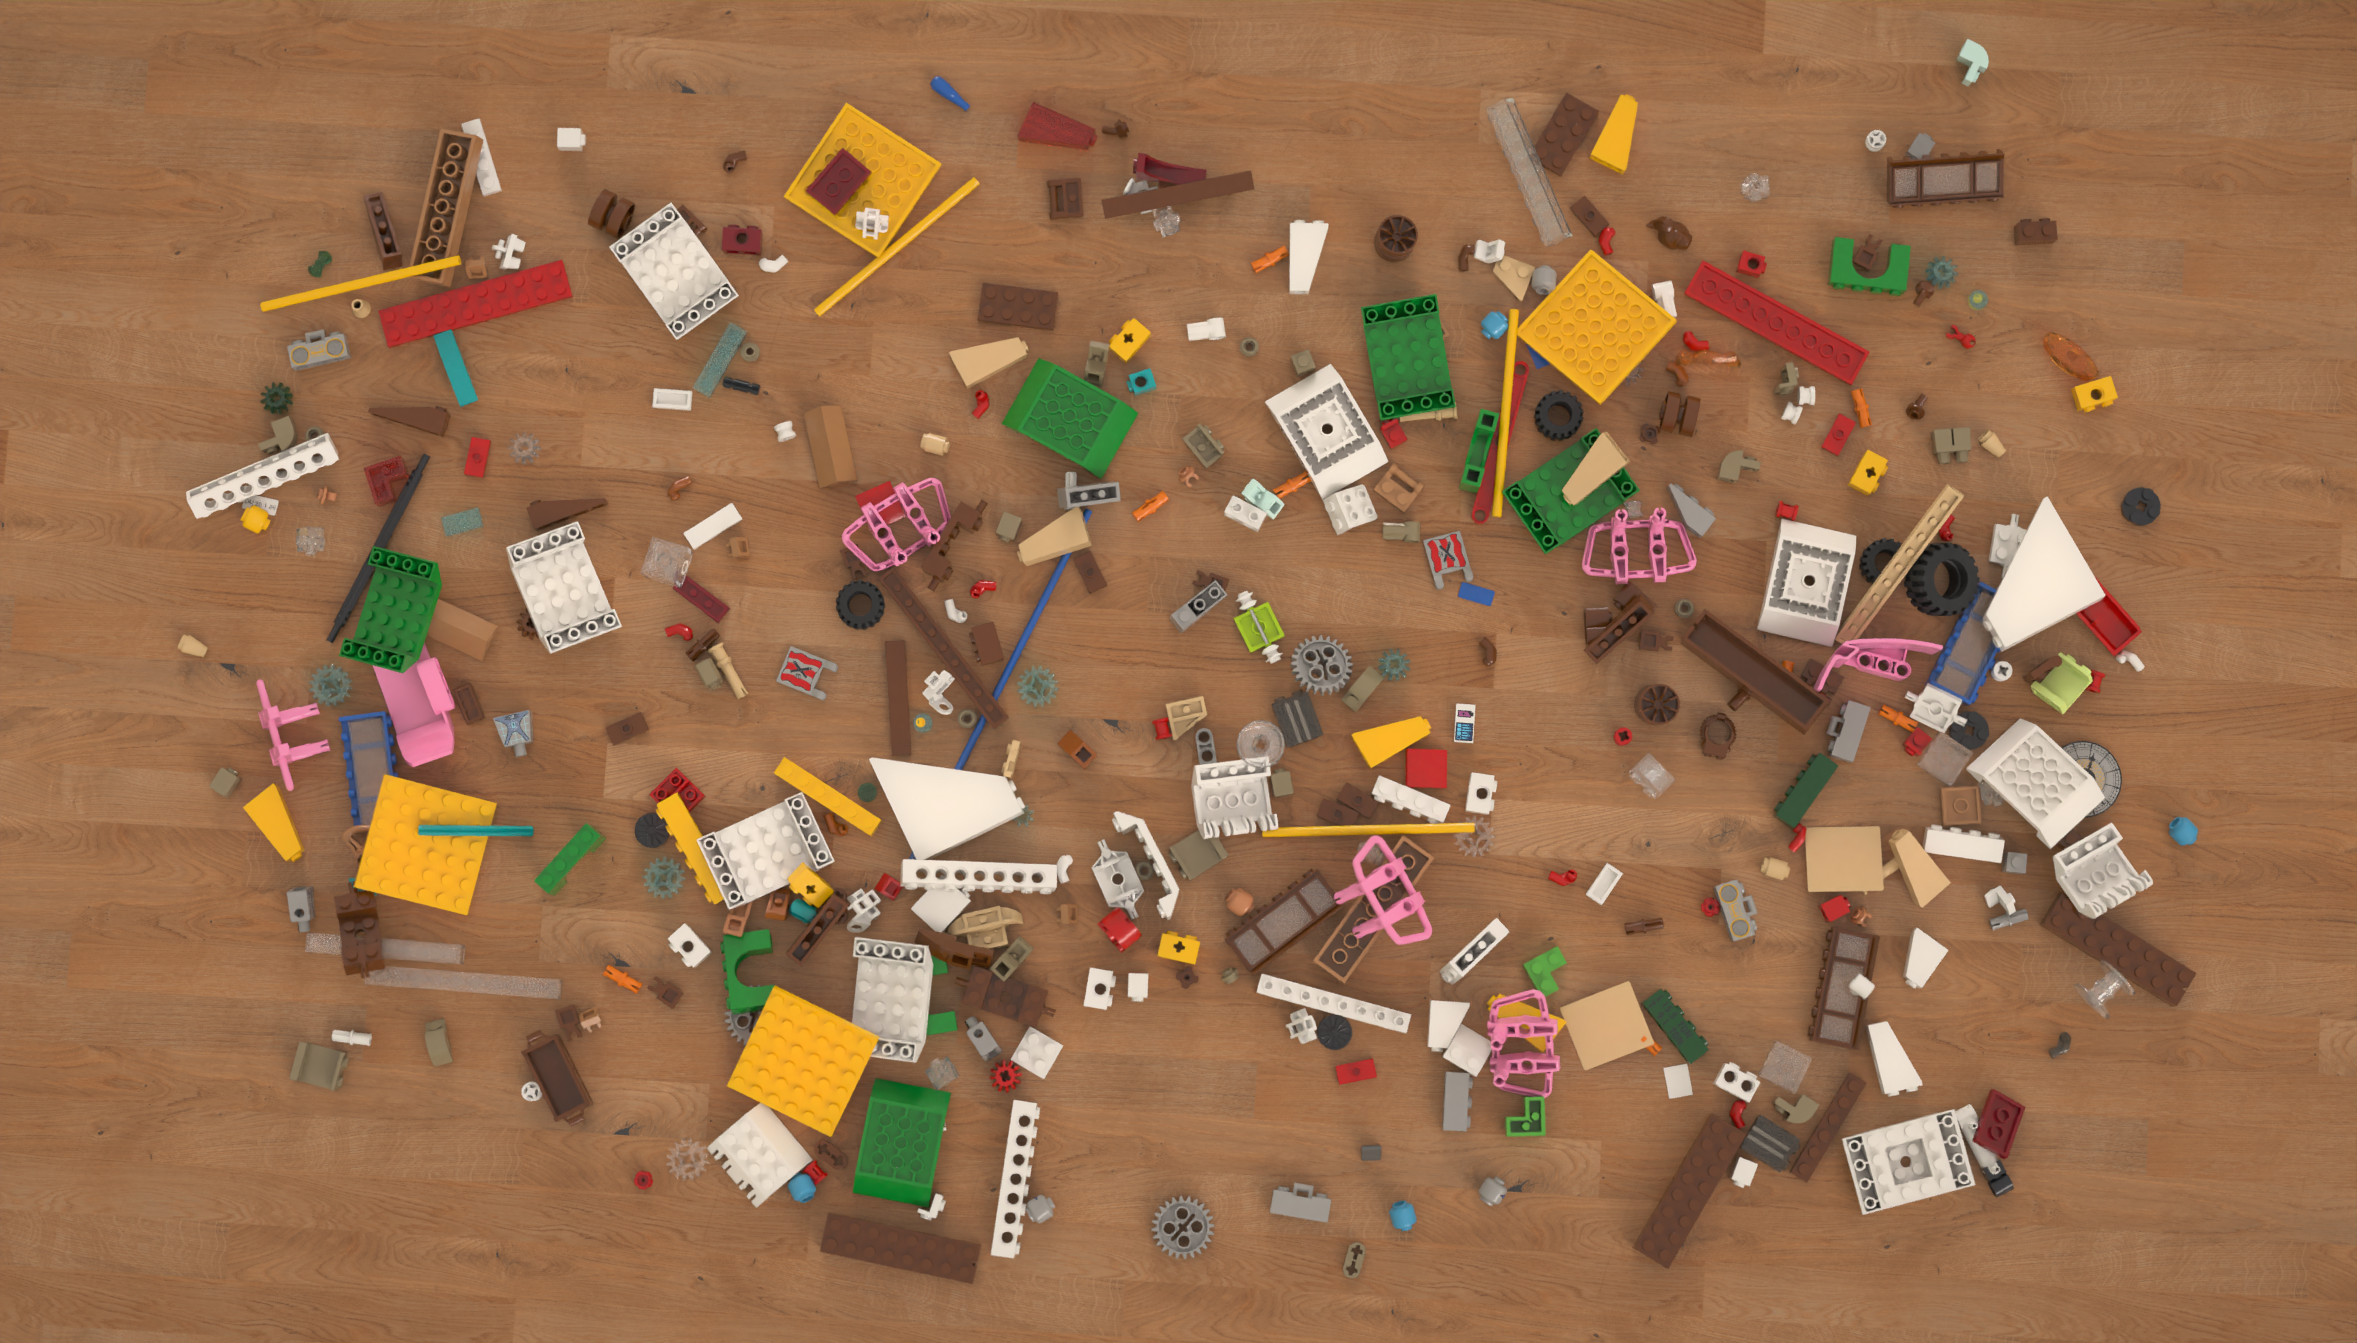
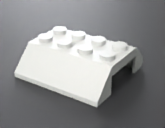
M1269 757L1194 766L1191 788L1196 823L1203 839L1212 838V836L1214 838L1219 837L1218 826H1221L1225 836L1246 834L1249 831L1254 833L1256 832L1254 821L1258 822L1262 831H1267V828L1268 830L1278 829L1277 814L1272 815L1267 783V777L1271 776Z
M2112 823L2053 856L2056 880L2077 910L2093 919L2107 912L2106 907L2112 909L2136 894L2135 890L2141 892L2153 885V880L2145 870L2138 875L2117 844L2123 838Z
M762 1103L746 1113L707 1147L711 1155L719 1151L714 1156L716 1160L722 1158L724 1154L728 1157L729 1160L723 1163L722 1168L725 1170L728 1166H732L726 1172L736 1184L742 1180L744 1181L739 1186L741 1190L745 1189L749 1184L753 1187V1190L748 1193L747 1198L750 1199L756 1195L751 1201L756 1208L796 1173H799L813 1161L769 1106Z

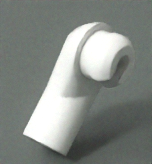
M783 255L775 261L762 258L759 261V266L765 272L775 273L788 263V260Z
M953 599L944 601L949 619L957 623H964L967 620V613L956 609Z
M2122 650L2116 655V660L2119 663L2123 664L2125 661H2128L2137 672L2145 667L2134 653Z
M1070 855L1061 856L1057 862V875L1061 884L1070 881L1066 872L1068 866L1073 862Z

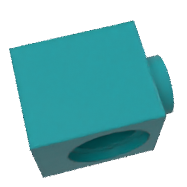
M1151 368L1130 374L1129 381H1126L1129 392L1133 391L1134 396L1156 389ZM1142 378L1146 381V385L1138 387L1135 384L1136 380Z

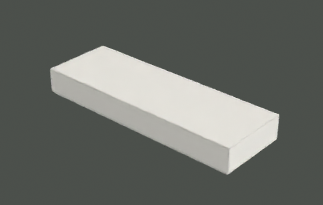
M733 503L683 534L695 550L743 519Z

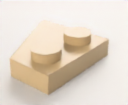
M1013 740L1012 744H1008L1006 755L1009 756L1007 763H1003L1001 773L1008 780H1012L1021 746L1020 741Z

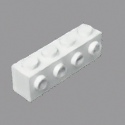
M1380 775L1371 793L1374 796V800L1385 803V801L1390 802L1392 807L1401 811L1403 808L1410 811L1409 814L1418 818L1420 816L1428 818L1427 821L1432 824L1443 823L1450 808V804Z
M1933 824L1931 827H1925L1922 847L1927 853L1997 863L2002 861L2005 840L2000 837V834L1989 833L1988 835H1981V832L1976 830H1969V833L1955 827H1950V830L1942 829L1943 826Z

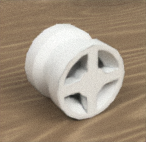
M1874 130L1867 136L1865 145L1868 150L1877 152L1885 145L1886 136L1882 131Z
M1798 386V405H1803L1804 403L1809 405L1815 404L1814 386L1809 388Z
M1788 402L1781 419L1790 420L1792 424L1796 425L1803 407H1796L1793 403Z
M792 421L774 426V430L778 433L777 439L779 442L796 437V433L792 430Z
M2006 661L1998 662L1991 668V676L1996 681H2005L2012 675V666Z
M528 1082L523 1086L522 1096L526 1100L536 1101L542 1097V1092L537 1082Z

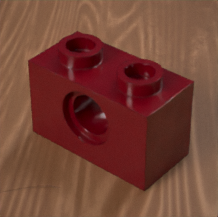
M731 224L728 227H723L721 250L723 253L761 255L763 232L757 226L739 228V225ZM741 235L747 236L745 243L737 242Z

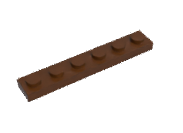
M1848 1073L1790 1170V1173L1808 1182L1865 1087V1081Z

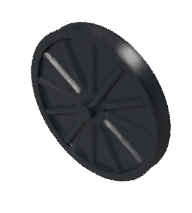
M656 813L645 814L639 818L635 825V836L639 843L645 847H659L669 837L665 827L668 824L664 818L660 819Z
M1327 1016L1318 1026V1039L1328 1049H1342L1351 1040V1025L1342 1016Z

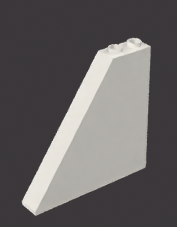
M2048 496L2039 504L1983 617L1985 629L1991 632L1994 645L2000 648L2001 651L2101 601L2105 597L2103 590Z
M879 758L869 759L917 860H931L1024 814L1022 808L1025 805L1021 797L1017 798L1014 792L1017 790L1012 780L1009 781L1006 777Z

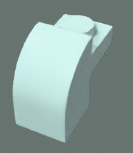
M1969 39L1964 43L1956 59L1969 66L1962 84L1969 86L1971 82L1975 83L1980 72L1984 73L1989 63L1988 54L1985 49Z
M1253 478L1241 493L1248 503L1267 513L1266 516L1273 520L1285 505L1276 495L1267 491Z

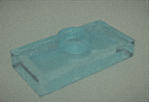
M478 507L441 518L447 537L484 527Z

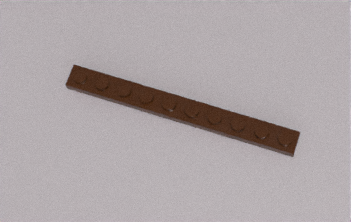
M892 567L878 578L993 729H996L1009 719L1002 707L895 568Z

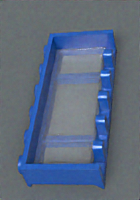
M1981 581L1977 583V588L1979 589L1977 594H1974V601L1972 604H1968L1969 607L1965 611H1961L1925 685L1929 683L1962 699V704L1965 706L1976 701L1979 695L1977 690L1979 686L1982 687L1987 679L1985 674L1988 669L1991 670L1996 661L1994 659L1996 652L1999 653L2001 651L2000 648L1994 645L1991 632L1987 631L1983 625V617L1997 590Z
M385 711L339 717L342 725L341 738L344 741L345 752L343 754L347 765L346 778L349 781L350 790H348V795L351 798V816L353 817L354 826L370 825L383 775L386 774L399 778L398 772L394 770V765H397L396 754H392V746L395 745L393 734L390 735L389 727H392L391 715L388 716Z

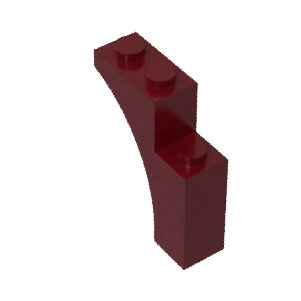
M1138 153V158H1134L1133 174H1136V180L1159 182V187H1168L1206 179L1207 170L1163 162L1144 153Z

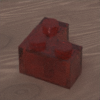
M398 456L364 467L375 504L381 507L396 502L397 498L392 483L409 477L405 460Z

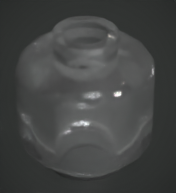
M1362 841L1358 845L1357 851H1360L1366 842ZM1375 843L1362 862L1369 867L1380 866L1386 856L1378 844Z

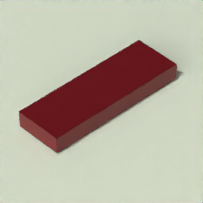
M686 574L682 575L672 588L718 624L730 609Z

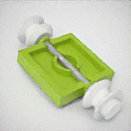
M1248 590L1237 595L1238 599L1236 602H1241L1242 605L1239 609L1247 610V612L1235 617L1234 621L1249 652L1252 653L1265 647L1262 655H1267L1268 657L1265 662L1270 661L1273 664L1281 660L1280 656L1283 653H1278L1279 645H1272L1271 643L1285 637L1269 603L1266 602L1254 608L1253 606L1257 600L1251 599L1253 592L1248 593Z

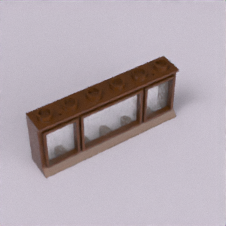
M1997 149L1995 154L1979 151V155H1969L1967 152H1961L1960 156L1950 157L1949 154L1943 153L1941 157L1931 158L1930 155H1922V159H1912L1910 156H1904L1903 160L1894 161L1891 157H1887V202L1893 208H1902L1904 205L1920 207L1927 203H1930V205H1941L1942 202L1959 204L1960 201L1977 203L1979 200L1985 199L1991 202L1998 201L1999 198H2004L2005 154L2001 149Z
M1318 869L1307 871L1302 875L1304 879L1301 882L1294 881L1287 887L1289 889L1288 892L1284 895L1280 892L1272 898V904L1269 906L1264 904L1260 907L1255 917L1249 916L1241 922L1242 927L1238 930L1234 927L1226 933L1227 938L1225 941L1252 976H1255L1259 971L1345 907L1344 903H1336L1340 898L1334 900L1335 892Z
M1831 927V930L1827 931L1826 941L1828 946L1827 949H1824L1822 960L1825 962L1824 967L1820 968L1818 977L1821 983L1815 992L1817 1004L1813 1006L1811 1017L1814 1020L1813 1025H1809L1808 1029L1810 1041L1859 1050L1868 997L1864 999L1860 995H1853L1850 992L1849 983L1859 973L1870 982L1872 981L1880 936L1838 927Z

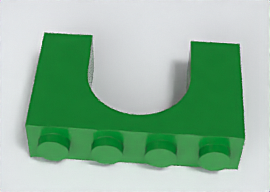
M1835 237L1832 240L1828 285L1833 286V289L1842 290L1844 287H1847L1855 292H1862L1864 289L1870 290V293L1873 294L1889 292L1891 296H1901V294L1905 293L1911 246L1891 244L1888 250L1885 273L1878 278L1868 279L1859 275L1853 267L1854 239Z
M1484 409L1480 410L1458 489L1477 494L1482 482L1484 466L1499 413Z
M585 823L538 875L534 882L546 893L555 896L567 883L565 878L571 869L587 853H594L606 838L592 825Z
M770 930L744 932L742 937L723 935L724 942H720L722 954L725 953V960L722 961L723 971L727 972V979H724L725 990H729V997L726 998L727 1009H731L733 1015L762 1011L775 985L747 987L738 981L737 970L741 962L750 956L773 953Z
M931 956L933 962L932 976L947 974V963ZM955 1011L933 1015L928 1014L926 1036L958 1030Z

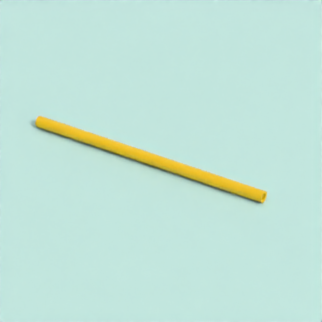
M973 177L887 248L879 258L876 257L814 309L815 313L820 317L980 185L977 179Z
M457 255L261 302L260 306L264 312L461 265V258Z
M1517 309L1509 310L1492 517L1501 518L1502 491L1504 490L1519 316V310Z
M1436 823L1278 827L1277 830H1268L1267 828V831H1262V837L1475 832V824Z

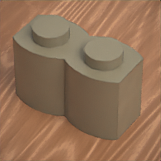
M711 658L694 666L707 690L711 689L714 691L722 687L721 683L724 680Z

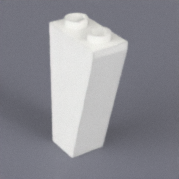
M1295 220L1294 223H1290L1289 294L1309 293L1328 231V223H1324L1322 220H1315L1313 223Z
M1497 918L1494 919L1439 971L1444 981L1451 985L1455 984L1509 933V930Z
M1884 1021L1865 1026L1881 1093L1887 1094L1890 1097L1899 1095V1090L1906 1089L1907 1092L1918 1090L1917 1086L1923 1085L1922 1081L1888 1022Z

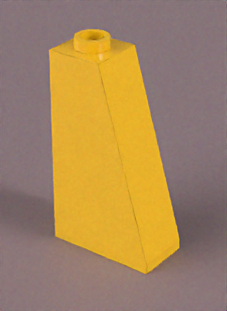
M1627 94L1625 96L1620 95L1589 157L1622 175L1627 168L1638 102L1635 101L1634 97Z
M1420 716L1356 732L1351 735V738L1369 768L1372 769L1431 733L1429 731L1431 726L1426 718L1423 720Z
M273 783L243 808L284 860L295 862L302 857L301 853L305 849L280 787Z
M1501 994L1493 995L1487 1002L1489 1007L1486 1010L1490 1012L1492 1003L1506 996ZM1518 1001L1500 1006L1497 1018L1522 1015L1541 1017V1012L1539 1009ZM1549 1014L1550 1019L1557 1020L1559 1032L1566 1021ZM1527 1024L1521 1025L1524 1029L1530 1028ZM1545 1036L1523 1038L1541 1053L1546 1049Z

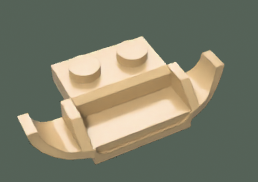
M996 906L962 914L961 917L949 926L947 934L967 937L969 945L994 950L1009 946L1005 928L1009 927L1008 925H1021L1024 922L1022 914L1018 911Z

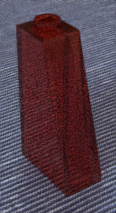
M1033 102L1019 131L1018 140L1021 142L1088 150L1090 145L1094 146L1097 135H1095L1096 130Z

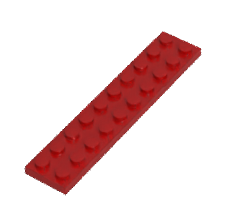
M558 260L378 310L387 345L391 348L431 337L450 329L453 331L573 297L564 262L563 260Z
M1703 260L1684 293L1689 298L1850 386L1853 384L1870 351Z

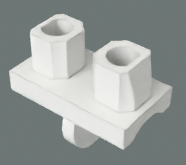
M511 234L507 238L505 248V241L501 239L498 246L492 245V250L496 251L495 258L500 259L503 253L499 267L503 270L519 268L521 259L512 257L513 250L522 253L525 247L524 241L517 239V235Z

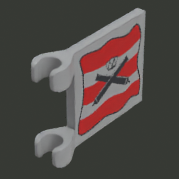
M1460 531L1423 540L1437 590L1444 587L1441 575L1463 569L1466 582L1473 581V573Z
M790 646L776 682L820 700H825L827 694L815 689V686L823 668L836 672L838 665Z

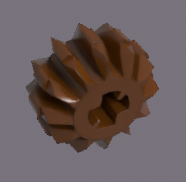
M526 608L527 615L519 614L523 620H517L518 624H522L517 629L518 631H523V637L529 634V639L533 640L535 634L540 639L535 627L529 626L532 619Z

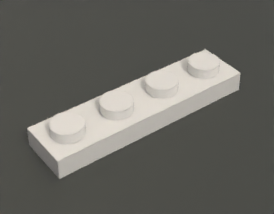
M480 118L462 123L464 133L477 135L484 140L476 172L483 196L501 192L502 189Z

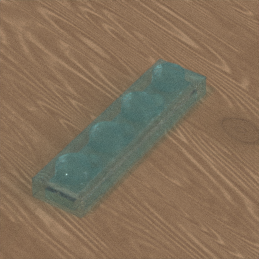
M731 322L729 323L694 384V390L708 398L711 397L747 335V331Z

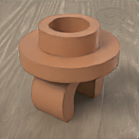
M1185 466L1178 473V480L1184 482L1189 487L1192 486L1189 483V478L1193 477L1198 480L1199 477L1194 473L1195 469L1192 466Z
M324 485L323 489L319 488L317 499L323 505L325 500L334 502L337 494L327 492V486Z
M1860 906L1852 911L1851 922L1866 927L1867 925L1863 920L1865 917L1872 918V915L1867 913L1866 908Z

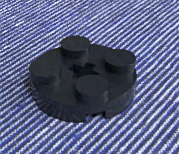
M2139 487L2132 489L2125 495L2121 503L2123 517L2128 522L2137 526L2148 525L2160 515V500L2154 491L2149 488ZM2138 502L2145 504L2144 512L2136 509V506L2139 505Z
M1967 711L1959 714V716L1967 719L1964 727L1955 722L1950 725L1949 734L1952 742L1956 746L1967 750L1979 748L1989 736L1987 721L1977 712ZM1967 725L1969 727H1973L1974 729L1972 731V736H1970V734H1965L1964 732L1966 731Z

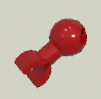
M1951 325V329L1955 331V334L1946 333L1948 339L1956 338L1967 349L1974 347L1976 339L1973 335H1964L1958 331L1957 326Z

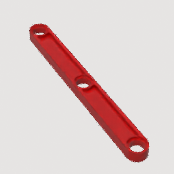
M1518 361L1514 364L1508 445L1529 373V366L1523 361ZM1518 365L1524 366L1526 369L1525 374H1516L1515 367ZM1501 409L1484 466L1482 482L1471 513L1472 521L1480 525L1487 521L1493 503L1498 450L1495 440L1499 438ZM1478 510L1485 513V519L1482 521L1475 518V512Z

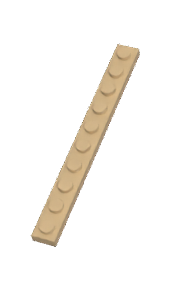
M1949 484L1945 486L1838 630L1835 637L1836 641L1843 644L1845 641L1858 640L1962 500L1964 495Z

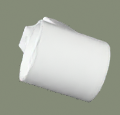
M1672 281L1652 284V293L1657 304L1674 318L1677 317Z
M1212 318L1206 322L1187 324L1189 341L1208 338L1209 340H1218L1226 337L1223 318Z
M1860 973L1849 983L1850 992L1853 995H1860L1864 999L1868 997L1875 987L1872 982Z

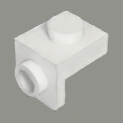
M1500 239L1489 243L1477 240L1474 258L1488 264L1502 260L1505 252V242Z
M2001 886L1991 889L1984 895L1989 908L2000 903L2009 915L2016 911L2014 897L2011 893L2007 894Z
M935 1194L930 1211L918 1208L917 1212L921 1213L920 1217L931 1220L932 1217L937 1218L938 1212L943 1211L946 1203L943 1200L944 1195Z

